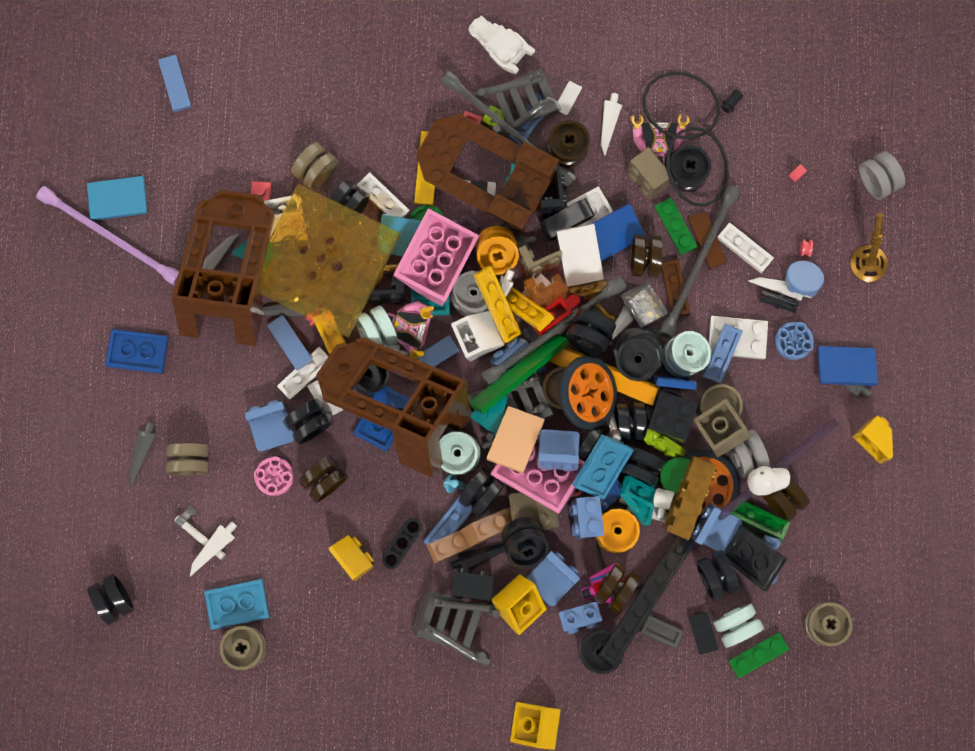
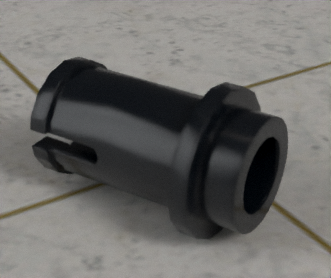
M734 89L731 95L722 101L721 109L726 113L733 112L735 110L734 107L743 98V94L739 90Z

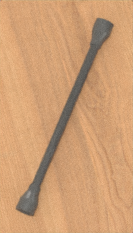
M448 71L442 78V84L464 95L467 100L471 101L473 105L475 104L478 109L488 115L497 125L499 124L502 129L512 135L521 145L525 141L534 146L506 121L504 122L495 112L491 111L482 101L480 102L477 97L467 91L452 71ZM559 165L558 170H561V175H564L565 186L568 188L577 176L572 171Z
M731 185L727 186L723 194L721 209L692 268L693 270L689 274L684 285L685 287H683L672 313L669 314V317L662 323L658 331L661 335L668 338L673 337L679 318L678 315L703 265V261L712 246V242L721 227L727 211L730 210L741 193L738 188Z
M619 276L615 277L599 295L581 306V308L592 309L594 305L596 306L604 298L606 299L621 293L627 288L626 284ZM577 310L503 362V364L488 368L481 373L488 386L498 380L513 364L574 321Z

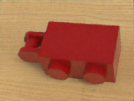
M573 294L565 300L560 297L544 308L552 314L554 319L542 331H538L530 325L538 337L571 315L572 311L579 306V296Z

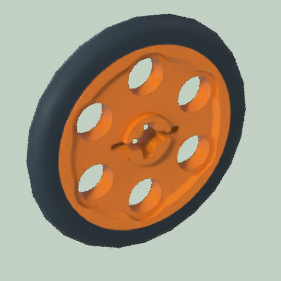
M593 356L576 358L566 367L562 374L559 385V398L564 414L570 422L584 430L597 429L609 420L615 409L617 387L614 376L603 361ZM582 369L585 371L584 379L580 375ZM596 373L600 376L598 383L595 380ZM573 384L576 387L575 394H573L571 391V387ZM589 390H594V391H590V393H588L587 396H582V395H584V394H587V392H589ZM602 391L605 393L604 401L601 400ZM578 403H580L582 406V410L580 413L577 411ZM593 406L596 408L595 416L592 415Z
M704 449L691 451L685 454L684 457H681L690 460L692 456L716 465L715 470H717V474L708 487L710 490L707 498L704 499L705 507L711 503L729 513L736 498H739L741 486L738 472L730 460L723 455L717 458L712 450ZM719 475L727 477L728 482L725 486H720L717 483ZM715 494L723 496L724 500L721 505H716L713 502ZM701 510L696 522H699L703 510Z

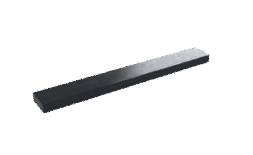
M676 535L597 655L613 668L696 542L691 537L687 540Z

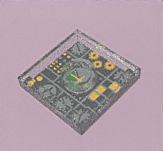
M649 282L621 295V298L641 328L668 314V311Z

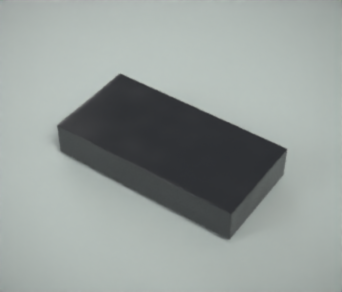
M708 612L689 616V623L699 655L719 650Z

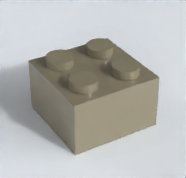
M649 147L630 161L627 176L633 183L636 182L640 187V193L644 197L647 196L651 200L668 187L670 180L667 169Z
M727 398L693 419L717 458L751 437Z

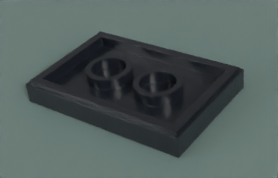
M740 525L724 551L732 566L763 591H768L787 560L784 555L745 525Z

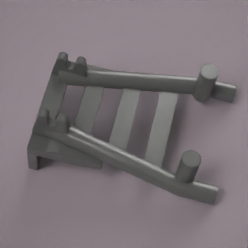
M542 68L514 81L480 88L477 92L473 93L478 99L482 97L488 99L490 94L495 93L506 122L515 130L529 119L533 121L553 111L561 110L549 78ZM538 82L545 99L538 101L532 84ZM524 86L533 107L529 111H526L517 89L518 87ZM510 90L520 115V118L516 121L512 116L503 91ZM495 125L493 127V131L501 136L507 137L509 135L500 126Z
M535 372L512 391L518 390L527 413L544 419L553 415L557 410L544 398L542 390L544 379L542 375ZM533 387L540 405L535 408L533 407L526 388ZM485 389L468 394L469 402ZM510 392L507 395L509 396L507 405L515 409H518L516 402L513 398V395ZM488 433L486 435L487 441L482 442L484 449L492 446L496 437L493 433Z
M429 590L424 592L412 631L415 636L445 646L447 645L472 661L488 666L490 658H487L484 652L479 650L473 652L469 648L481 612H487L488 616L498 618L500 612L491 604L463 602ZM435 607H442L436 627L433 628L429 624ZM450 609H457L449 636L443 634V630ZM466 610H472L461 645L456 642Z

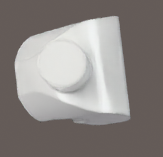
M664 489L656 490L654 506L658 508L657 518H665L666 510L670 509L675 492Z

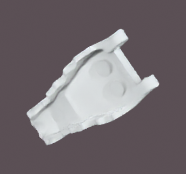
M483 16L475 19L469 26V33L480 42L491 58L502 69L512 74H516L519 71L515 65L525 54L532 56L535 53V49L528 45L517 32L505 29L502 25L496 23L492 24Z

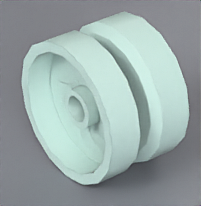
M381 306L371 309L370 316L362 313L355 317V323L361 338L364 337L378 344H384L386 347L398 343L394 327Z
M685 331L670 339L664 345L663 365L673 376L687 378L703 370L708 365L711 358L710 346L701 334L694 331Z
M450 432L440 439L439 443L443 460L441 468L446 472L456 475L467 474L473 471L479 464L481 448L477 440L471 435L463 432ZM457 449L461 451V455L459 457L455 456V452H457Z
M752 603L735 608L713 622L717 632L730 629L721 638L725 648L738 644L765 629L760 619L747 622L748 619L756 614Z

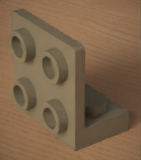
M526 245L518 248V261L526 278L532 276V278L539 276L547 268L552 270L558 267L563 255L562 250H559L533 262L535 257L531 249L528 250Z
M523 493L509 494L512 521L522 517H530L541 524L543 531L559 527L556 512Z

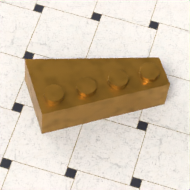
M695 456L691 457L662 526L663 529L687 540L690 539L697 517L701 513L703 501L708 496L710 482L716 477V465Z

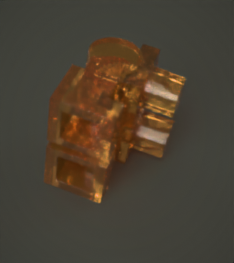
M559 274L552 277L551 284L547 287L543 282L538 284L534 276L524 282L526 297L543 309L560 297L563 300L568 298L569 289Z

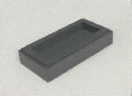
M648 615L640 633L677 649L684 631Z

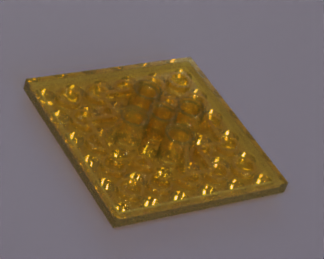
M297 184L269 239L259 279L261 295L349 338L401 233ZM334 237V243L326 245V240ZM308 246V252L300 254L301 248ZM324 254L325 260L322 263H318V256ZM337 263H343L340 271H334V266ZM315 271L317 273L316 278L309 280V274Z

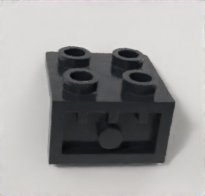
M556 170L552 181L554 197H546L540 201L537 209V218H549L563 210L564 205H567V196L563 194L565 178L564 175H561V170Z
M393 276V290L365 291V296L368 303H371L373 306L383 305V302H390L394 305L401 304L402 301H406L405 283Z

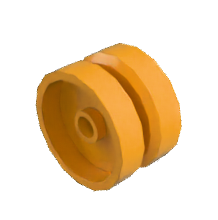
M491 226L479 234L476 241L477 261L482 269L492 266L495 275L505 274L508 269L512 270L516 266L519 259L518 246L514 234L509 229L502 226Z
M613 509L602 515L604 536L595 537L599 546L605 551L614 554L623 553L632 548L638 541L640 534L639 523L635 516L623 509ZM616 527H618V530L621 531L619 535L615 534L614 529Z

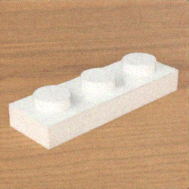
M370 172L356 185L358 189H363L370 194V200L384 214L405 218L410 213V210Z
M731 223L717 237L720 242L760 273L774 259L773 256Z
M320 347L310 355L313 359L312 362L298 371L295 369L277 386L290 401L317 377V372L329 357Z

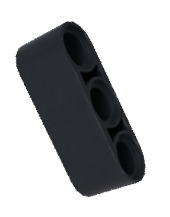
M584 198L544 220L540 225L547 240L552 241L557 238L556 231L577 227L592 219L595 214L587 198Z
M408 519L388 547L382 558L383 565L386 568L396 569L411 549L422 531V525L418 519ZM412 522L419 525L418 530L414 533L408 531V525ZM399 539L407 540L408 545L405 549L397 547ZM389 555H394L397 558V562L393 566H389L386 563Z

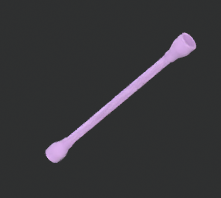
M46 186L39 189L36 195L38 200L44 204L58 207L73 216V218L157 270L167 282L175 286L179 273L178 270L158 263L80 212L66 205Z

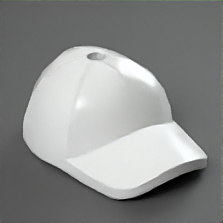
M768 466L756 468L749 474L747 479L749 490L755 495H768L784 489L790 483V473L784 468H770Z

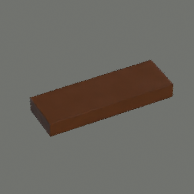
M706 211L688 217V222L700 250L712 228ZM715 236L712 246L705 257L709 270L727 263L717 236Z
M679 259L665 261L661 264V273L670 313H672L683 287H685ZM686 298L678 317L691 314L688 298Z

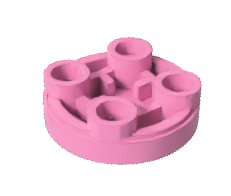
M275 456L263 460L257 466L254 477L257 487L263 493L270 496H279L291 488L294 481V472L286 460Z

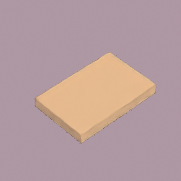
M508 406L488 453L487 460L524 473L545 419Z

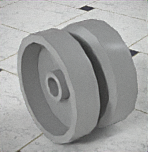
M882 151L875 155L873 160L868 159L859 165L860 178L865 188L877 200H882L889 196L891 192H896L905 186V176L901 166L892 154L887 151Z
M479 271L463 273L457 278L452 289V305L459 314L465 317L488 311L486 302L473 276Z
M754 429L748 431L751 436L750 438L728 451L733 465L742 478H747L756 468L762 466L770 467L764 444Z

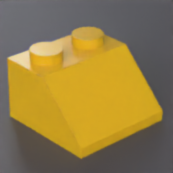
M877 415L868 420L852 436L880 464L893 457L892 429L885 418Z
M348 535L328 549L351 579L357 581L374 567L372 565L374 560L368 552L363 553L359 547L362 545L355 536L351 538Z
M520 574L492 599L496 610L500 612V616L518 635L547 610L535 583Z
M516 702L510 742L535 748L555 750L561 709Z

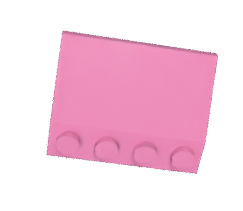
M428 209L393 276L423 297L443 306L479 235Z
M538 436L524 473L497 464L491 475L559 514L577 489L572 483L585 462L579 459L578 469L573 471L538 468L540 436Z

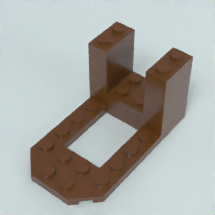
M460 113L434 121L417 153L423 178L426 182L522 233H525L540 201L543 199L554 178L556 170L559 169V159L525 141L520 146ZM467 140L516 165L500 195L496 194V196H493L451 173Z
M220 190L215 193L214 197L208 200L204 199L198 203L172 295V303L180 336L199 338L206 315L233 319L236 343L256 346L263 318L259 279L275 219L274 212L266 206L260 195ZM214 225L250 230L239 274L202 269Z
M364 337L355 339L356 342L345 345V343L336 345L316 374L323 400L391 430L394 436L399 463L434 478L443 464L439 443L440 436L446 427L463 432L471 419L466 380ZM371 363L419 383L402 411L354 391V388Z

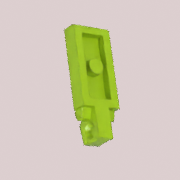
M647 429L644 441L648 445H652L660 451H665L664 454L672 458H675L676 455L684 457V448L669 438Z

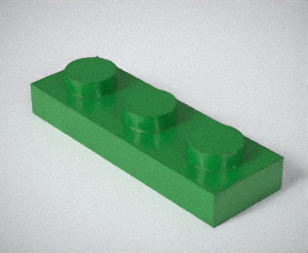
M672 198L654 206L679 256L698 247Z
M736 498L729 512L731 515L739 518L743 524L768 536L778 538L780 542L784 539L790 524L739 498Z
M777 632L728 660V663L737 679L790 649L780 632Z

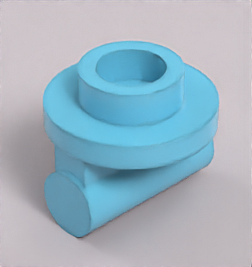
M450 474L444 481V487L448 493H453L455 488L464 490L466 487L464 482L457 480L456 474Z

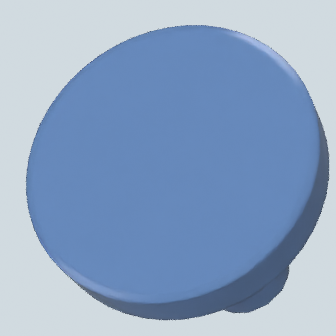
M796 261L789 266L785 275L787 289L792 293L796 292L800 295L813 297L824 283L823 272L812 262Z
M802 322L786 323L775 335L774 341L778 353L789 360L804 358L814 346L812 332Z

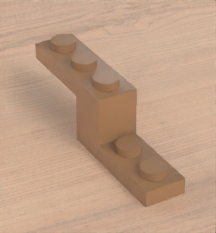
M508 507L473 522L460 531L426 545L434 563L476 546L490 537L501 533L505 526L512 521L511 508Z

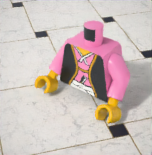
M640 114L639 121L634 122V116L632 115L630 120L634 124V143L641 152L649 147L659 161L665 165L664 157L667 155L673 137L661 133L651 123H643V117ZM680 114L678 116L679 126H677V123L656 124L663 130L676 135L680 130L686 128L685 126L689 123V117L687 115V120L681 122ZM677 139L674 142L670 157L673 152L679 149L684 139Z
M418 301L406 304L398 310L397 315L387 313L394 326L398 342L410 354V357L419 360L418 356H424V352L418 351V349L425 344L430 320L433 318L432 310H434L433 306L427 307Z

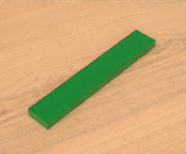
M558 333L470 401L471 406L482 414L487 412L568 346V339Z

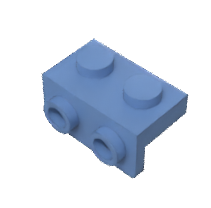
M597 602L559 612L562 631H567L568 635L579 632V627L586 626L587 629L598 626L597 622L602 621Z

